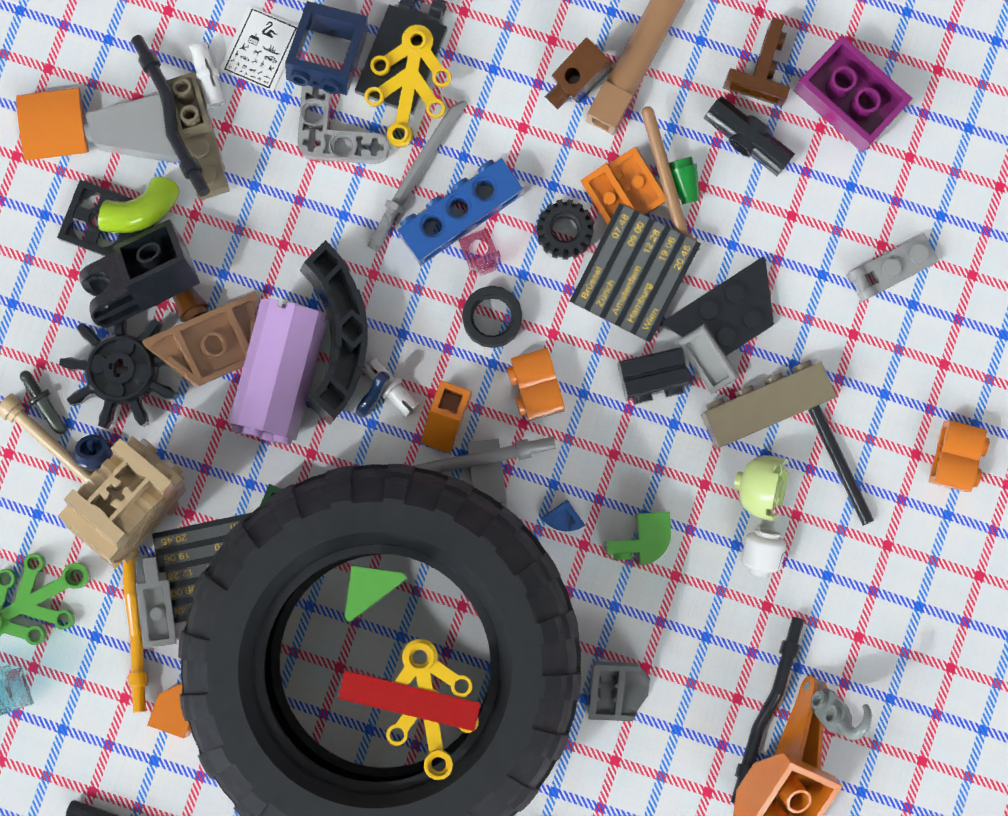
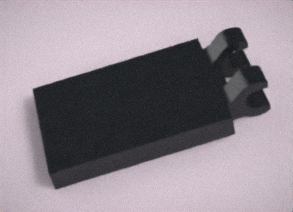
M400 0L398 7L389 4L356 85V94L364 96L368 88H378L406 68L408 56L390 66V71L384 76L376 75L371 70L370 63L374 57L385 56L401 45L404 31L412 25H422L429 29L433 36L431 51L437 58L448 30L447 26L440 24L447 9L445 0H433L429 14L413 9L417 0ZM415 35L412 38V45L419 46L423 42V37L420 35ZM421 58L419 73L427 83L431 70ZM383 60L375 64L376 71H383L386 68V63ZM402 87L386 97L383 104L398 109ZM416 89L410 113L413 116L421 98ZM372 92L369 99L379 101V92Z

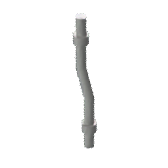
M553 436L528 442V439L515 441V445L414 466L441 473L517 457L519 460L532 457L531 454L556 449Z

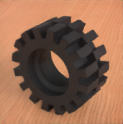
M561 199L557 200L553 205L552 203L547 205V209L543 210L540 214L536 230L539 245H542L543 251L547 254L549 252L556 259L557 257H562V260H568L569 257L574 259L581 252L584 253L591 243L594 232V222L590 218V212L584 210L583 205L579 202L574 204L573 200L569 199L567 202H562ZM567 218L576 224L577 234L572 240L561 241L555 237L553 225L559 219Z

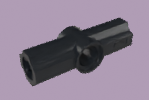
M723 96L716 100L704 116L708 123L729 138L730 145L736 151L746 157H753L776 176L782 172L795 155L792 150L770 134L769 128L761 120L753 115H745Z

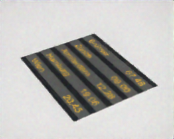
M619 203L569 302L650 343L701 243Z
M251 513L152 533L159 573L165 572L166 579L169 580L174 623L187 621L188 611L193 601L192 592L200 574L209 566L215 553L224 543L223 539L238 522L246 519Z

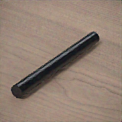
M820 405L809 409L808 412L862 526L873 522L874 519Z

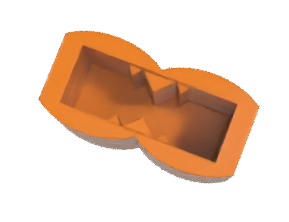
M548 348L511 358L512 366L506 368L511 386L518 385L520 397H516L515 400L520 416L526 415L529 422L564 412L565 406Z
M952 420L944 421L929 475V483L963 492H972L973 487H978L982 476V469L978 468L981 456L984 457L987 454L990 439L986 438L987 430Z

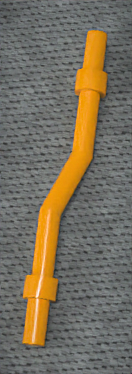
M137 548L134 550L135 556L127 564L123 561V585L131 653V673L128 674L129 687H132L133 713L146 712L145 686H148V672H144V652L135 586V557L139 556Z

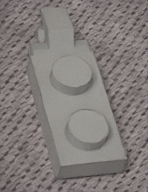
M156 557L142 558L143 575L136 576L137 584L135 586L143 648L176 644L169 580L166 579L165 572L158 573Z

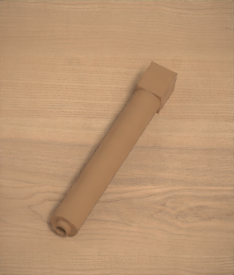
M685 0L649 1L609 77L604 81L586 117L587 122L614 135Z

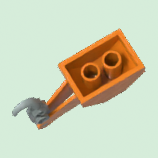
M812 676L806 677L800 686L795 705L774 756L753 763L737 788L733 816H823L843 787L835 776L821 770L823 728L825 726L828 731L843 735L849 740H858L866 734L871 725L872 711L869 705L864 704L862 706L864 711L863 719L854 728L852 726L850 709L833 690L828 689L825 682Z

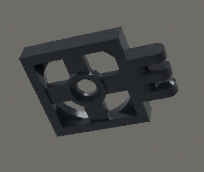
M79 180L57 238L102 256L113 253V246L142 232L116 233L119 235L115 243L107 247H99L96 244L101 232L105 231H101L99 226L94 225L93 218L99 214L101 205L105 200L126 202L133 199ZM101 195L96 207L88 210L79 206L87 198ZM73 218L85 222L88 227L83 241L77 237L74 231Z

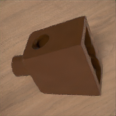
M586 37L552 74L557 84L544 97L557 110L570 97L576 103L580 102L613 69L610 59ZM571 77H580L578 82L574 84L568 83Z

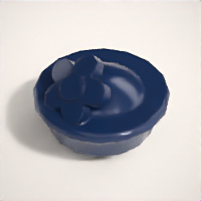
M87 435L77 442L73 452V460L84 469L100 468L105 460L111 459L113 454L111 450L112 445L99 435Z

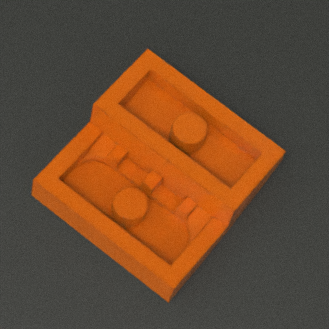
M80 87L16 96L24 161L89 152L83 120L86 118Z
M633 147L611 163H605L580 180L607 225L611 221L619 203L643 215H647L667 202L662 187L637 147Z

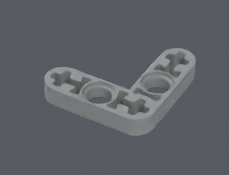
M308 85L302 86L297 142L298 148L305 158L319 161L380 164L387 159L389 145L381 134L329 130L331 94L323 89H319L320 99L314 98L315 91L313 87ZM312 106H319L323 109L324 114L321 120L313 122L307 119V110ZM305 127L311 129L323 128L322 132L316 130L315 138L317 143L321 145L316 146L313 152H310L308 146L304 145L311 140L310 129L305 130ZM338 140H350L353 145L352 150L344 155L335 151V144ZM357 140H362V147H372L373 142L377 141L379 147L383 148V151L380 150L377 152V156H372L370 150L361 149L362 155L357 156Z

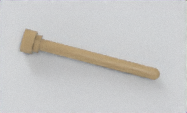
M11 393L0 402V417L5 421L17 422L86 484L92 472L89 469L78 466L73 460V455L24 412L23 402L16 395Z

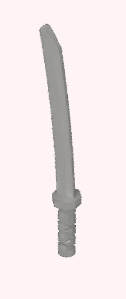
M460 101L450 107L408 171L392 201L387 199L385 203L387 207L386 213H384L372 236L373 238H371L368 247L379 252L398 213L403 214L405 210L403 205L419 177L455 121L467 106L466 101Z

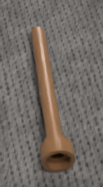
M649 106L642 109V117L674 230L697 241V238H693L692 233H689L654 110Z

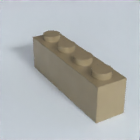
M808 360L793 367L794 374L783 378L782 373H778L764 380L766 386L754 390L753 386L750 385L735 392L737 398L725 403L724 399L720 398L706 404L708 411L703 412L701 417L715 449L836 398L837 395L822 362L812 365L811 361Z

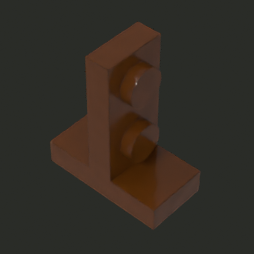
M772 18L767 28L753 75L730 68L723 89L780 107L783 106L788 97L790 87L770 80L774 76L778 63L773 61L775 50H782L787 35L786 32L782 31L785 20Z

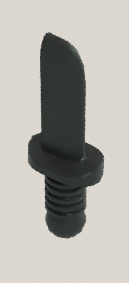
M26 370L20 373V380L24 382L23 385L26 386L25 388L31 394L30 396L33 397L27 401L29 405H37L55 433L60 435L68 431L47 398L51 394L49 390L46 389L41 392L42 389H40V386L38 387L37 382L34 381L35 378H32V374Z

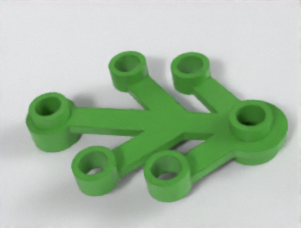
M29 554L24 559L25 570L15 602L5 608L4 604L8 589L17 583V574L11 569L0 570V636L5 633L26 639L31 645H39L46 640L47 632L44 627L40 625L26 627L9 621L20 614L53 623L59 629L71 628L75 623L73 612L70 610L56 611L39 606V604L68 588L79 589L86 586L90 580L88 567L82 563H71L64 568L62 577L32 593L38 572L45 568L46 561L40 554ZM33 557L38 558L40 562L37 569H32L30 566V560ZM76 570H80L83 573V578L79 582L73 579V573ZM4 573H8L11 576V581L8 585L2 582L1 578ZM63 613L69 616V623L66 626L62 625L59 621ZM34 629L39 630L41 633L38 641H34L31 638V633Z

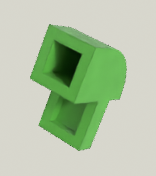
M670 512L635 514L637 540L606 541V554H613V560L633 559L632 553H637L638 565H646L656 561L665 553L670 543Z

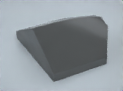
M593 662L589 684L588 719L633 721L636 712L648 696L650 683L649 676L638 663Z

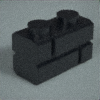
M681 347L619 361L617 364L626 401L634 400L635 405L653 401L652 395L664 392L665 397L683 394V388L690 385Z

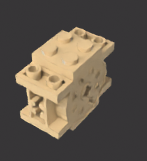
M133 436L127 442L120 438L111 447L113 452L112 458L105 460L101 464L100 469L94 471L89 476L87 483L79 488L78 493L72 489L64 498L67 504L66 508L58 515L66 528L115 569L122 561L127 564L135 556L134 550L148 538L167 513L171 516L179 507L177 500L186 492L183 481L185 478L181 475L183 471L169 459L164 463L156 454L158 450L146 439L143 438L139 442Z

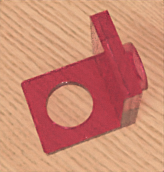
M488 229L459 239V244L472 275L478 272L480 275H485L498 269L497 265L501 264V255L499 250L496 251ZM482 240L487 244L488 251L483 257L477 258L471 255L469 247L473 241Z

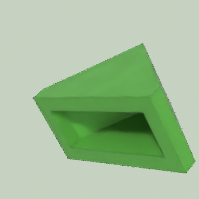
M352 566L344 617L348 622H352L407 580L408 577L404 572Z

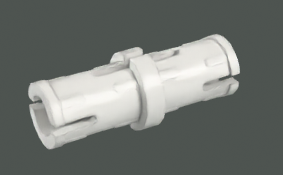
M207 42L191 45L188 51L196 70L195 75L200 83L207 109L224 105L226 99H224L218 80L220 73L217 68H214Z
M375 358L370 364L378 373L383 371L390 376V381L385 386L381 396L384 399L388 398L405 418L408 417L412 411L404 402L414 410L418 408L420 403L401 385L402 381L399 377L394 378L381 364L379 359ZM368 365L362 371L372 382L378 375Z

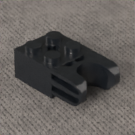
M170 219L113 246V253L85 266L80 271L79 276L83 289L89 294L96 296L90 302V316L96 325L104 328L114 326L200 284L187 246Z

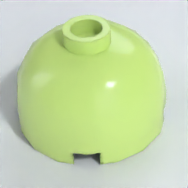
M764 455L750 461L746 465L744 472L738 471L734 490L739 491V499L743 508L753 516L769 521L777 519L779 514L773 513L775 505L782 506L789 471L782 469L783 465L789 464L788 459Z

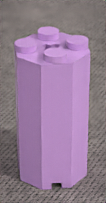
M261 299L229 424H232V432L260 437L262 440L273 443L291 445L292 440H297L328 316L298 304L287 302V305L282 304V307L278 306L279 300Z

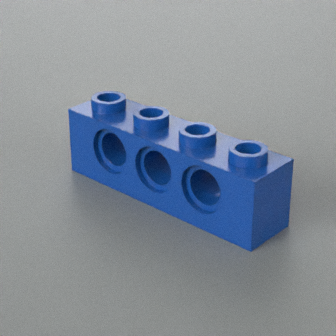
M502 158L496 162L493 160L487 161L477 170L479 174L468 180L467 177L461 179L453 185V192L444 198L441 195L435 197L427 203V210L418 216L413 213L401 221V228L397 230L399 237L420 266L523 196V187ZM486 185L491 187L494 193L491 197L483 199L476 194V190L480 186ZM462 203L467 206L468 211L465 215L457 217L450 212V209L454 204ZM430 221H437L442 225V229L439 233L431 235L425 232V225Z

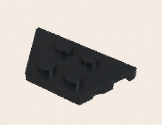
M761 257L661 322L662 327L683 337L705 323L726 356L774 325L766 260L764 257Z

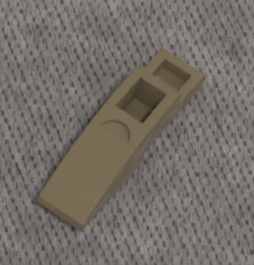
M195 72L167 80L174 93L178 132L191 156L198 160L202 168L201 174L210 189L209 194L206 196H198L199 200L230 192L219 145Z

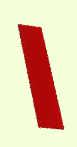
M344 671L338 699L470 731L475 730L481 704L349 671Z

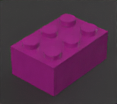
M842 35L799 80L793 90L862 153L913 99Z

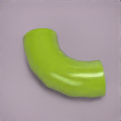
M156 176L150 180L144 193L136 199L126 202L105 200L99 211V229L111 233H133L150 228L169 213L180 194L179 186L168 178Z

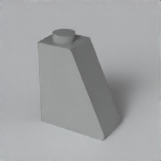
M160 94L85 113L88 124H84L86 138L89 143L93 142L100 151L173 163L179 162L166 137Z

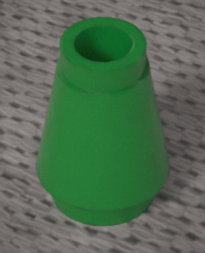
M692 156L670 162V169L681 204L699 201L697 163H693Z

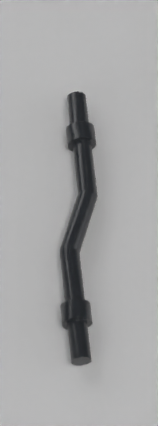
M136 35L131 39V43L139 55L138 62L143 71L149 74L162 98L166 137L180 161L179 167L184 177L190 179L198 196L204 197L209 194L210 189L201 174L202 168L198 160L191 156L178 132L174 93L160 69L161 63L157 55L150 51L141 35Z
M792 617L786 640H782L779 650L781 658L771 692L752 725L742 763H738L734 776L737 777L730 801L732 803H735L737 788L756 761L764 730L784 695L793 660L798 657L801 647L798 645L805 621L801 618Z

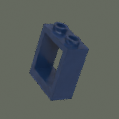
M307 1L285 62L286 80L292 81L299 86L308 85L323 89L330 94L339 93L347 96L368 34V16ZM309 30L351 41L342 70L299 59Z

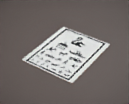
M248 5L219 69L273 92L285 67V62L298 26Z

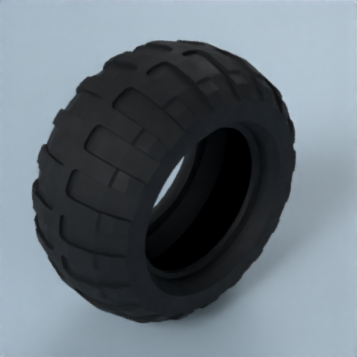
M370 464L335 468L295 485H289L272 495L267 502L259 506L246 519L238 522L223 539L224 543L215 553L209 566L200 574L192 592L193 601L188 611L186 626L181 631L178 657L181 659L182 694L179 695L185 721L189 722L192 736L199 749V755L197 756L203 769L210 779L214 778L222 791L234 803L235 807L233 809L240 816H514L531 803L539 792V788L549 776L555 763L560 759L569 738L581 690V649L578 622L561 575L554 561L538 539L513 512L488 494L461 479L405 464ZM380 554L399 555L425 563L438 570L460 588L473 605L482 622L490 651L491 672L489 684L479 709V723L476 730L471 733L463 732L458 739L444 749L453 759L452 771L445 779L434 780L430 778L424 770L425 760L398 767H373L343 759L318 744L301 726L291 710L284 692L280 672L281 643L287 622L296 604L311 585L324 574L343 563L360 557ZM436 757L432 760V766L436 770H442L445 768L446 762L443 758Z

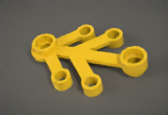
M422 25L408 27L402 35L401 45L385 56L374 57L370 63L371 70L376 75L384 76L390 71V66L408 56L404 70L378 88H368L364 95L365 101L370 106L379 107L383 104L386 97L402 87L396 121L387 130L389 142L398 148L407 147L413 140V131L408 126L415 89L426 104V111L431 118L439 119L446 112L445 104L435 97L419 73V65L422 58L433 73L432 80L436 86L445 88L452 81L449 70L441 66L431 51L433 46L431 32ZM415 35L423 37V42L419 46L412 45V38ZM380 60L385 61L386 68L383 71H376L375 64ZM440 72H445L448 75V79L444 83H438L436 80ZM372 92H379V101L375 103L370 102V94ZM438 103L442 106L441 112L436 115L432 114L430 111L431 106ZM398 128L405 131V136L401 140L394 138V132Z
M415 639L404 648L402 660L405 667L394 681L395 683L408 686L416 676L418 688L439 693L432 685L431 674L450 685L452 692L456 696L465 697L470 694L473 686L471 679L466 675H458L439 662L438 652L433 643L426 639ZM415 651H425L427 654L426 662L417 663L414 660ZM464 679L468 682L469 688L466 692L461 693L455 689V682L457 680ZM402 714L398 722L388 728L386 732L388 742L395 746L405 743L408 738V731L417 718ZM477 717V721H476L475 730H476V728L478 727V723H479L478 717ZM424 720L429 754L424 761V770L430 778L442 780L450 775L453 768V759L443 749L439 723ZM401 728L404 732L403 739L400 741L392 739L391 730ZM459 728L462 732L465 733L473 732L470 730ZM436 757L443 758L446 762L445 768L442 770L434 769L432 760Z

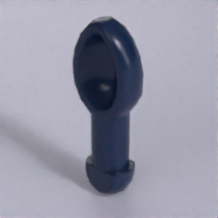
M381 371L375 377L369 391L356 408L355 413L357 416L364 418L372 412L385 386L390 381L388 373Z

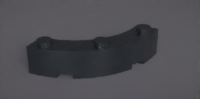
M325 240L304 261L300 272L309 280L322 300L328 316L331 334L330 356L325 375L316 392L306 404L331 425L347 405L360 379L366 359L368 326L360 290L357 289L346 263L338 252Z

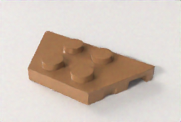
M256 292L248 294L146 338L142 342L146 348L196 388L244 366L255 324L257 294Z

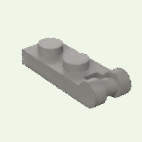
M922 234L846 275L851 283H855L859 290L857 295L860 301L863 302L939 262V259L925 234ZM870 273L876 281V284L870 286L865 277Z

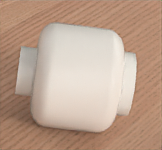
M756 528L755 532L747 534L741 561L746 567L750 568L752 575L769 577V573L781 570L787 544L780 537V532L768 528Z

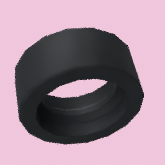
M487 286L479 288L468 297L463 307L462 320L465 332L472 341L482 347L497 348L505 346L516 337L521 328L522 310L519 301L513 293L503 287ZM498 299L509 308L511 321L508 328L501 334L494 336L486 335L475 326L473 319L474 311L482 301Z

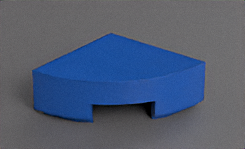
M565 500L541 517L548 526L559 531H575L586 526L568 500Z

